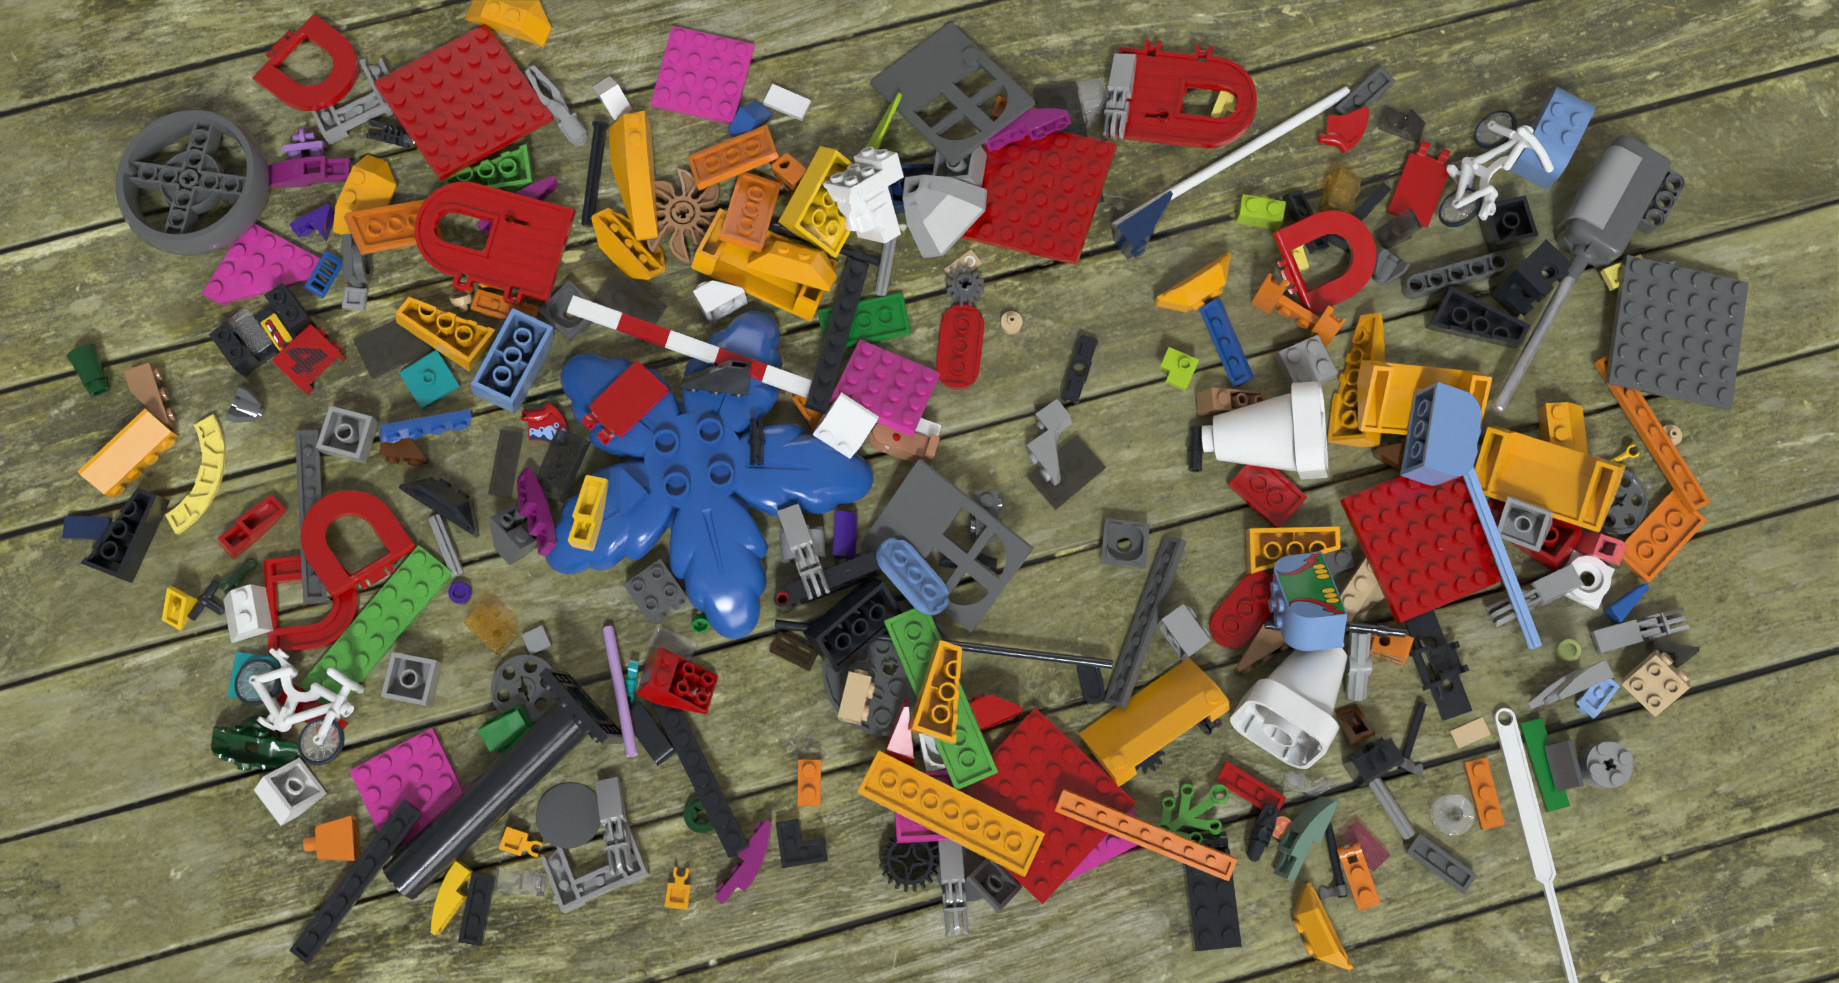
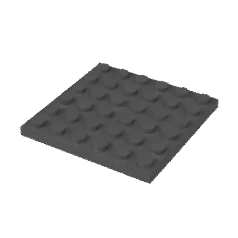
M1623 256L1605 384L1723 410L1732 409L1749 282L1635 256Z

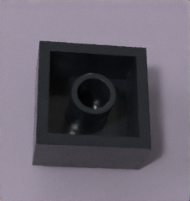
M1526 195L1494 202L1496 206L1495 213L1488 215L1486 220H1482L1478 216L1489 253L1531 244L1539 236Z

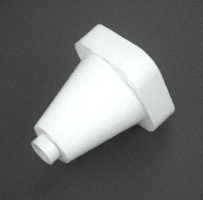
M1320 381L1292 383L1291 393L1214 416L1213 425L1202 426L1204 452H1215L1216 459L1219 461L1296 471L1301 480L1329 478L1325 407Z
M1344 642L1342 648L1314 651L1295 649L1266 679L1258 680L1242 697L1230 718L1234 729L1286 764L1300 769L1310 768L1326 754L1339 730V726L1332 718L1347 662V654L1343 650Z

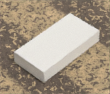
M772 84L763 103L772 109L803 121L811 105V100Z

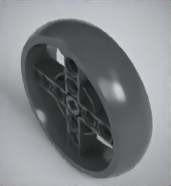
M192 109L174 112L147 125L134 137L126 148L116 175L118 206L131 230L145 243L158 250L183 256L213 253L240 239L260 216L269 191V168L266 156L258 140L238 121L227 115L208 110ZM222 134L235 139L242 147L247 162L246 177L225 174L221 164L215 159ZM191 135L185 152L175 155L165 165L152 164L155 157L168 145L178 139ZM141 188L161 191L165 201L171 206L164 232L154 229L144 218L140 204ZM220 200L236 202L230 211L216 223L195 232L199 214L209 211Z

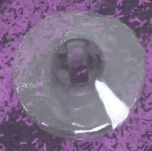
M1447 794L1440 796L1433 802L1430 809V818L1434 827L1441 833L1450 836L1461 835L1467 832L1473 825L1475 812L1471 802L1465 796ZM1449 812H1455L1456 817H1449Z

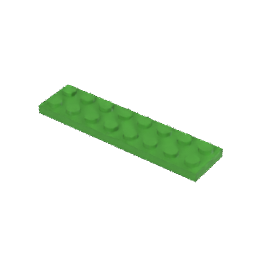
M418 545L300 683V686L308 692L311 690L312 683H318L335 694H339L342 684L327 674L329 667H334L348 678L361 684L452 577V571ZM350 690V693L347 697L348 699L351 697L354 691ZM322 696L317 699L323 705L331 703Z
M914 608L885 620L884 624L917 699L935 642L941 640L932 616ZM960 682L957 705L956 744H949L934 739L953 787L957 790L998 773Z

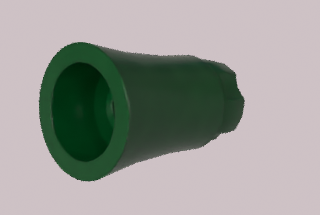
M84 345L70 351L66 355L84 388L87 389L92 397L99 396L111 389L99 357L97 345Z

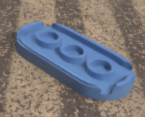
M896 538L886 539L876 552V559L881 570L918 611L927 615H936L942 612L949 604L947 596L949 591L943 580L907 541L902 539L900 541L895 540Z

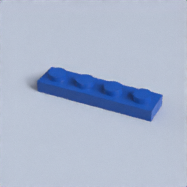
M1215 299L1199 308L1232 387H1238L1253 379L1254 375L1221 299Z
M470 409L383 424L380 425L379 437L381 443H395L405 438L417 439L427 434L439 435L449 430L461 431L470 426L472 416Z

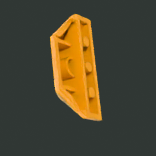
M473 0L465 17L466 21L481 26L487 24L492 30L541 47L545 46L552 30L539 0Z
M366 155L352 167L335 205L334 233L339 235L351 233L344 219L345 214L348 212L389 206L397 184L387 161Z
M610 208L592 215L591 219L599 248L627 278L650 280L665 271L663 250L658 247L655 253L652 254L648 248L647 239L637 241L628 217L615 213Z
M786 239L777 240L763 247L761 253L754 252L747 263V268L830 292L837 279V275L824 250Z
M1225 253L1157 296L1154 302L1155 305L1187 313L1192 309L1197 311L1205 305L1204 301L1209 298L1214 300L1223 293L1222 290L1226 284L1231 253Z
M1303 883L1292 914L1295 919L1292 923L1297 933H1301L1305 940L1303 946L1307 954L1342 969H1353L1312 883Z

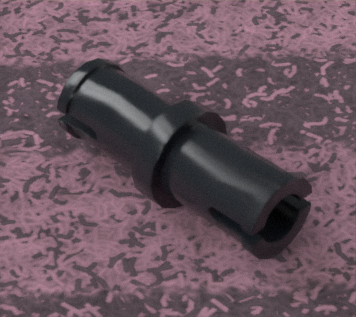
M749 419V465L755 466L756 456L757 466L764 465V445H766V440L764 439V419L757 420V428L756 419Z
M1201 426L1190 427V445L1187 447L1189 452L1188 471L1201 472L1203 469L1202 457L1204 450Z

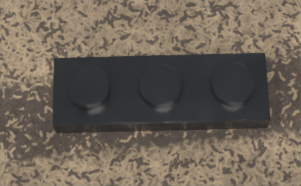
M1302 190L1287 193L1282 197L1294 222L1313 214ZM1324 235L1305 244L1310 254L1325 251L1330 247Z
M472 872L458 939L459 943L483 946L496 876Z

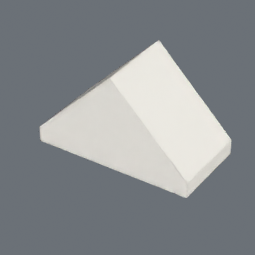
M610 76L592 87L615 122L623 114L633 111L619 85Z

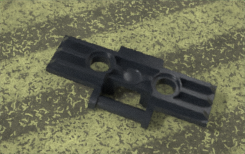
M1434 610L1404 621L1410 637L1414 638L1413 646L1415 650L1409 652V655L1413 657L1424 685L1422 687L1423 691L1431 690L1442 721L1473 711L1459 676L1461 673L1470 671L1467 664L1461 665L1456 649L1460 647L1459 642L1446 643ZM1426 637L1434 639V648L1425 646L1424 639ZM1421 653H1425L1428 657L1436 678L1434 683H1432ZM1444 680H1448L1451 683L1452 689L1450 692L1442 691L1441 685H1443Z

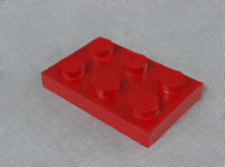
M1246 465L1227 485L1274 528H1280L1308 498L1275 468Z

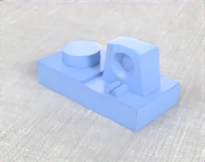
M1608 679L1587 688L1576 702L1579 705L1577 710L1583 715L1588 713L1592 718H1595L1620 686L1614 680Z

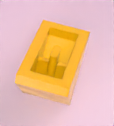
M173 586L167 587L162 621L181 631L188 622V614L196 605L198 599Z

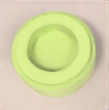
M1565 639L1558 643L1556 653L1562 661L1571 662L1579 658L1581 647L1577 641Z

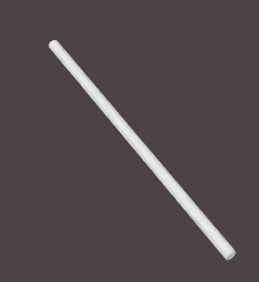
M1345 86L1118 218L1111 223L1112 227L1116 231L1117 225L1167 192L1171 191L1173 193L1171 200L1337 104L1351 94L1349 88Z

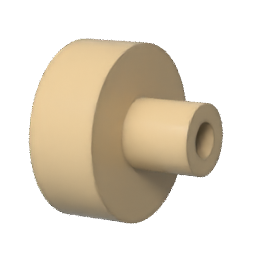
M459 291L449 296L451 305L459 307L460 312L468 311L467 304L473 301L472 294L464 291Z
M1015 311L1006 312L1001 318V329L1007 334L1018 333L1022 327V317Z
M1675 425L1663 427L1674 446L1678 445L1682 440L1681 430Z

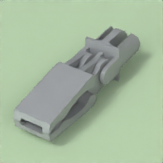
M1114 53L1108 85L1110 100H1107L1106 110H1104L1106 117L1103 138H1108L1111 122V139L1117 138L1118 128L1119 138L1124 139L1129 113V101H1127V98H1132L1137 62L1135 54Z
M535 66L529 67L525 73L540 101L558 122L557 125L561 133L573 145H584L587 141V131L576 113L571 115L559 90ZM537 80H539V83L542 87L549 90V92L553 96V100L549 99L541 93L539 84H537Z
M799 504L777 511L791 552L797 556L798 560H795L808 599H813L806 579L811 578L817 597L822 595L815 578L818 575L821 578L826 594L830 593L817 553L813 555L811 548H814ZM803 551L806 552V557L803 556Z
M1573 564L1533 582L1530 586L1531 589H1521L1530 612L1535 609L1534 606L1538 603L1544 606L1583 586L1584 583L1577 574ZM1508 595L1506 598L1485 608L1487 612H1490L1508 603L1507 606L1490 614L1492 620L1511 611L1513 612L1494 623L1495 627L1516 618Z
M1681 607L1642 618L1641 622H1637L1636 619L1590 632L1597 654L1640 643L1646 637L1651 640L1690 629L1689 624L1669 629V625L1686 621V616L1670 620L1666 619V616L1684 612V608Z
M617 776L596 781L600 822L606 828V833H604V849L608 855L610 875H616L614 854L620 874L626 871L623 853H625L628 871H633L630 852L632 847L630 846L627 828L624 829L623 825L627 823V815L620 779Z
M952 840L938 841L941 885L945 884V892H942L945 934L950 936L949 913H953L955 936L960 935L958 912H962L964 935H969L965 890L962 891V883L965 882L962 845ZM952 884H955V891H952Z

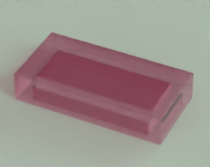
M1358 821L1340 836L1348 847L1353 846L1352 843H1360L1367 866L1371 871H1375L1390 856Z

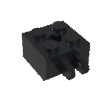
M1381 737L1366 744L1367 749L1365 751L1361 749L1346 757L1348 761L1343 763V766L1358 788L1367 786L1374 779L1382 776L1397 765L1403 764L1405 760L1392 738L1384 740Z

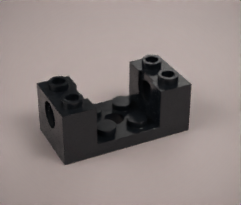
M1546 239L1490 296L1511 316L1515 318L1520 314L1525 316L1534 308L1531 303L1535 300L1540 302L1554 289L1552 284L1556 280L1560 283L1570 274L1567 269L1572 263ZM1542 271H1546L1550 278L1544 277ZM1521 290L1526 291L1529 294V298L1524 297Z
M283 283L264 295L270 305L235 328L226 321L209 333V336L232 368L244 377L280 353L270 338L264 339L262 337L264 328L260 323L275 313L292 339L296 338L309 324L314 328L317 326L293 292Z

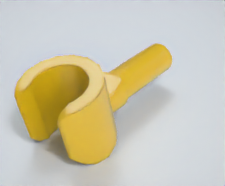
M1630 444L1625 452L1609 461L1617 463L1628 457L1636 458L1640 452L1631 454L1629 449L1637 444Z

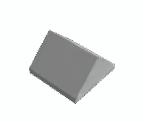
M1509 495L1498 526L1500 537L1539 552L1552 525L1553 511Z

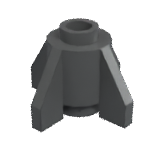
M1381 247L1376 254L1375 268L1372 273L1374 277L1372 279L1382 286L1385 283L1390 284L1393 280L1403 275L1410 265Z
M239 385L231 407L227 412L226 420L234 423H255L256 419L261 420L266 408L262 407L263 402L249 388Z

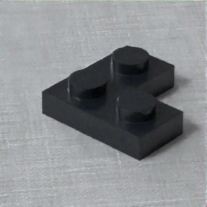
M799 819L776 822L782 869L828 861L825 838L802 841Z

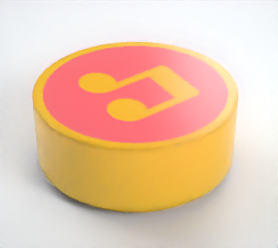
M1284 816L1277 817L1276 827L1272 836L1281 840L1292 824L1291 820Z

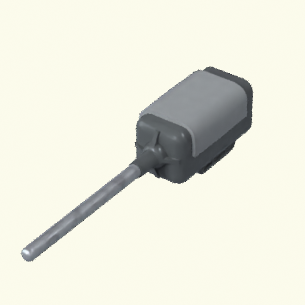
M1621 135L1595 159L1557 228L1559 233L1557 237L1558 245L1571 254L1570 262L1572 265L1567 269L1570 274L1559 283L1494 400L1492 408L1495 412L1501 413L1505 410L1574 283L1578 281L1587 264L1596 268L1608 266L1622 255L1636 229L1645 234H1651L1665 223L1685 186L1683 176L1670 169L1671 161L1666 156L1632 137ZM1668 182L1674 186V189L1668 185ZM1658 200L1663 202L1664 207L1659 204ZM1648 218H1651L1655 225L1651 224Z

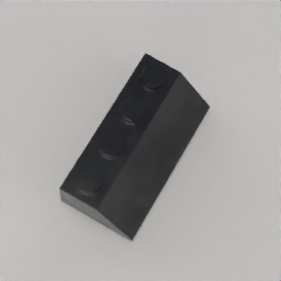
M869 576L804 630L803 634L812 648L837 673L887 631L884 624L885 620L903 612L885 583L873 576Z

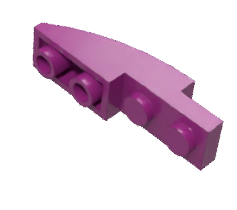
M1042 108L1027 110L987 140L985 144L989 152L999 150L1004 145L1013 141H1019L1028 134L1031 140L1034 141L1042 139L1047 134L1056 130H1062L1072 123L1067 110Z
M325 156L291 159L269 165V188L310 187V183L346 182L351 172V160L349 158L327 159Z
M768 819L765 822L761 820L753 829L755 835L750 841L746 838L750 847L737 855L744 863L741 865L738 862L730 872L733 875L727 883L723 881L715 890L717 893L715 899L721 904L726 902L737 887L746 892L757 876L766 857L771 838L772 822Z

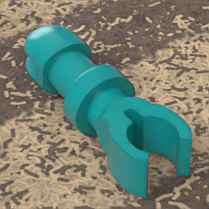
M632 660L629 661L627 680H624L626 694L631 697L630 705L634 702L635 686L638 685L636 677L639 661Z

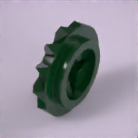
M696 797L686 805L684 821L692 831L708 833L714 829L709 817V822L703 819L695 822L699 816L695 808L697 807L702 811L705 810L699 797Z

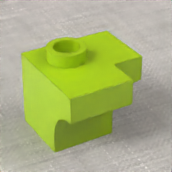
M1168 347L1159 368L1168 374L1165 383L1186 391L1199 360Z

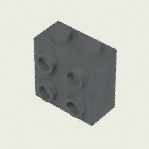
M975 490L974 497L970 498L998 519V514H1001L1002 497H998V490ZM975 516L974 519H971L970 536H974V543L987 527ZM994 533L988 543H997L998 535Z
M661 559L623 584L651 624L663 621L667 617L666 613L672 609L675 611L686 604L685 600L688 599Z

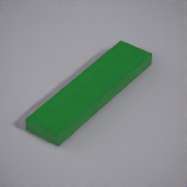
M1539 718L1518 724L1546 812L1570 807L1566 791L1555 790L1544 747L1551 744L1543 719Z

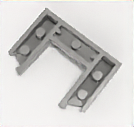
M379 58V65L368 66L366 59L359 60L374 90L373 93L337 110L333 105L326 109L311 111L323 137L329 145L349 136L348 130L369 119H373L383 113H386L387 116L393 115L373 83L390 74L382 58ZM321 80L316 81L315 85L321 83Z
M1606 660L1597 662L1585 669L1583 667L1576 669L1547 686L1528 704V707L1531 710L1543 704L1548 705L1557 700H1562L1611 679L1614 675Z
M628 822L623 825L624 829L627 828L630 846L632 847L630 852L633 871H628L625 853H623L625 873H619L615 862L616 875H610V868L607 865L578 879L575 877L564 848L556 847L557 850L548 860L544 856L541 857L561 912L566 914L586 905V902L625 884L630 885L650 876Z

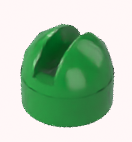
M695 614L692 617L691 627L694 632L703 633L709 629V622L705 614Z

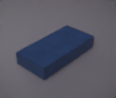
M65 516L62 538L101 540L107 533V527L112 522V518Z

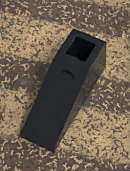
M736 360L722 362L683 377L680 388H685L689 392L703 390L708 391L710 394L731 393L735 397L748 395L751 384L752 362Z

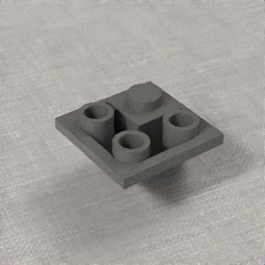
M518 503L490 517L489 523L494 548L509 565L524 558L537 546V537L528 534L527 517L519 515Z

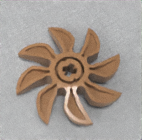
M676 168L683 194L676 196L672 184L665 181H655L656 196L667 205L656 202L657 220H664L658 222V237L647 239V244L650 252L654 254L663 239L669 233H673L669 241L671 253L680 262L690 264L684 237L691 236L695 248L698 249L706 234L700 227L708 229L717 212H703L713 209L717 205L719 186L716 183L707 187L698 199H694L698 191L694 177L686 170ZM681 214H685L686 218H681Z

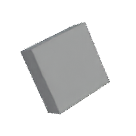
M345 286L342 308L345 310L366 311L368 289Z
M543 625L522 634L530 655H535L552 647Z

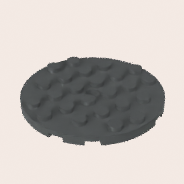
M896 601L903 613L915 608L913 605ZM932 617L941 639L951 640L941 623ZM875 640L837 673L824 660L822 661L824 687L830 702L838 713L849 671L854 672L855 669L867 671L868 675L872 677V683H875L873 698H868L867 705L870 708L867 721H862V725L849 723L855 728L871 735L888 737L903 699H908L911 720L917 699L892 642ZM885 664H895L896 672L893 675H887L883 671Z

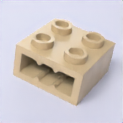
M1657 649L1622 678L1621 684L1654 717L1659 715L1690 688L1689 675L1681 668L1678 670L1672 664L1673 660L1665 652L1660 653Z
M855 669L854 672L849 671L838 713L840 721L862 725V721H867L870 710L867 701L868 698H873L875 683H872V677L868 675L867 671Z

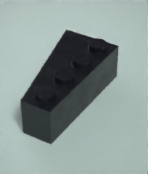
M137 488L120 510V516L115 522L110 523L107 527V533L101 541L98 540L92 547L94 550L88 557L82 560L81 564L133 583L170 501Z

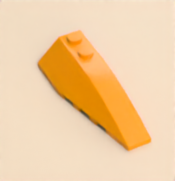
M645 111L623 114L608 128L611 169L637 241L657 238L658 221L651 123Z
M1373 313L1360 315L1352 339L1354 344L1351 352L1347 354L1345 360L1347 365L1344 374L1340 375L1338 381L1340 382L1338 392L1334 393L1332 398L1327 439L1329 443L1359 448L1380 446L1381 433L1360 431L1358 429L1357 379L1361 360L1385 362L1382 314Z

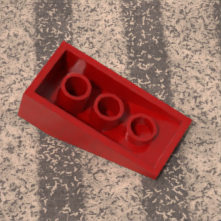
M1492 498L1488 505L1498 529L1506 502ZM1552 518V525L1539 552L1513 542L1511 543L1536 562L1556 572L1582 539V528Z

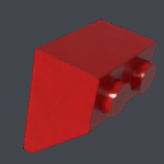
M985 693L973 697L969 704L980 731L1014 718L1023 711L1019 705L992 694L985 696Z

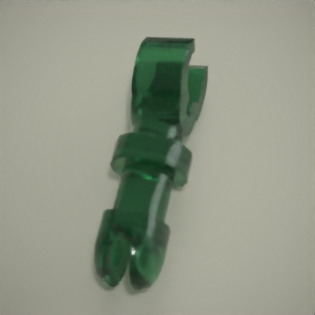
M253 558L246 559L238 570L232 572L233 575L231 577L223 579L218 584V588L223 590L226 585H229L223 592L226 595L231 590L236 589L238 582H242L245 579L244 576L257 567L256 560Z

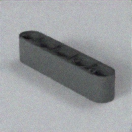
M1495 252L1410 276L1404 283L1402 294L1407 299L1412 300L1446 291L1450 286L1457 288L1499 276L1508 267L1509 259L1504 253ZM1492 261L1499 263L1500 268H1496ZM1472 267H1476L1480 274L1474 273ZM1451 272L1456 273L1459 279H1454ZM1430 278H1435L1439 285H1434ZM1410 284H1415L1418 287V291L1411 289Z

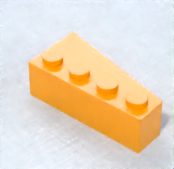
M408 297L395 313L397 324L469 372L496 339V330L493 328H486L472 320L457 317L456 314L438 310L435 306Z
M1340 527L1250 528L1245 530L1247 574L1273 568L1275 563L1285 556L1317 552L1324 554L1341 549Z
M942 640L935 642L908 730L949 744H956L962 647Z

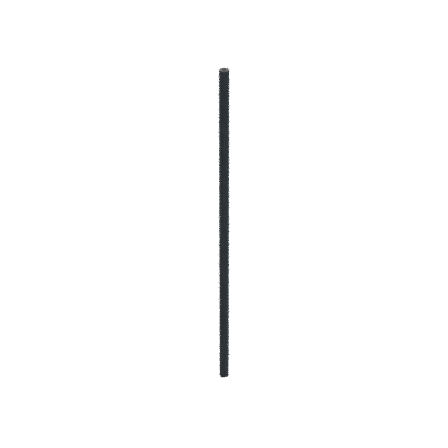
M775 620L776 629L803 632L812 625L811 623ZM883 633L876 639V641L892 642L889 633ZM941 639L942 641L960 646L962 651L1107 669H1112L1113 660Z

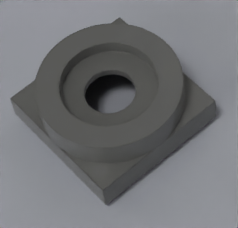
M342 234L344 277L353 287L365 288L364 283L371 282L372 280L371 253L361 255L352 234Z
M568 280L550 298L549 303L546 302L538 312L571 342L578 334L586 331L592 321L578 316L574 320H568L564 317V310L569 307L573 295L588 301L591 300Z
M1105 518L1100 564H1109L1121 568L1134 567L1145 569L1150 523ZM1122 537L1128 538L1132 543L1131 549L1128 552L1119 551L1116 545L1118 539Z

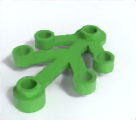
M1184 784L1181 787L1182 798L1179 815L1172 823H1170L1171 812L1176 808L1175 799L1168 796L1162 800L1161 823L1157 824V826L1191 840L1194 837H1199V843L1203 844V836L1199 832L1188 834L1178 832V830L1182 827L1209 830L1213 835L1221 833L1222 824L1219 820L1197 819V817L1214 805H1223L1228 801L1229 791L1226 786L1221 784L1213 786L1210 790V797L1189 810L1190 801L1194 797L1195 791L1191 784ZM1185 789L1192 790L1190 794H1184ZM1220 793L1223 794L1224 797L1222 799H1217L1216 795ZM1170 801L1173 803V805L1171 807H1166L1165 803ZM1213 824L1219 825V828L1217 830L1211 829V826Z

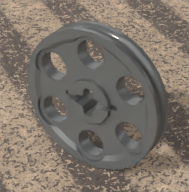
M1626 469L1623 476L1627 480V486L1625 488L1621 485L1619 486L1615 498H1620L1616 505L1610 507L1607 514L1612 519V525L1607 527L1604 522L1600 530L1606 534L1620 535L1634 531L1643 522L1647 513L1648 499L1646 490L1638 477ZM1634 494L1639 499L1637 506H1634L1631 501ZM1626 514L1631 517V524L1629 526L1624 522Z
M518 655L506 660L495 672L491 683V696L497 710L503 713L522 703L526 707L532 722H536L556 703L554 698L557 694L553 690L549 692L544 688L541 683L542 678L539 676L545 668L555 670L553 666L546 660L533 655ZM530 660H534L537 663V669L533 673H528L525 669L526 663ZM508 667H512L515 670V677L512 680H507L504 677V670ZM524 682L526 685H531V689L528 690V696L520 691L523 688ZM503 689L508 690L510 693V698L506 702H501L498 698L499 692ZM543 697L548 701V707L540 711L536 707V702L539 698Z

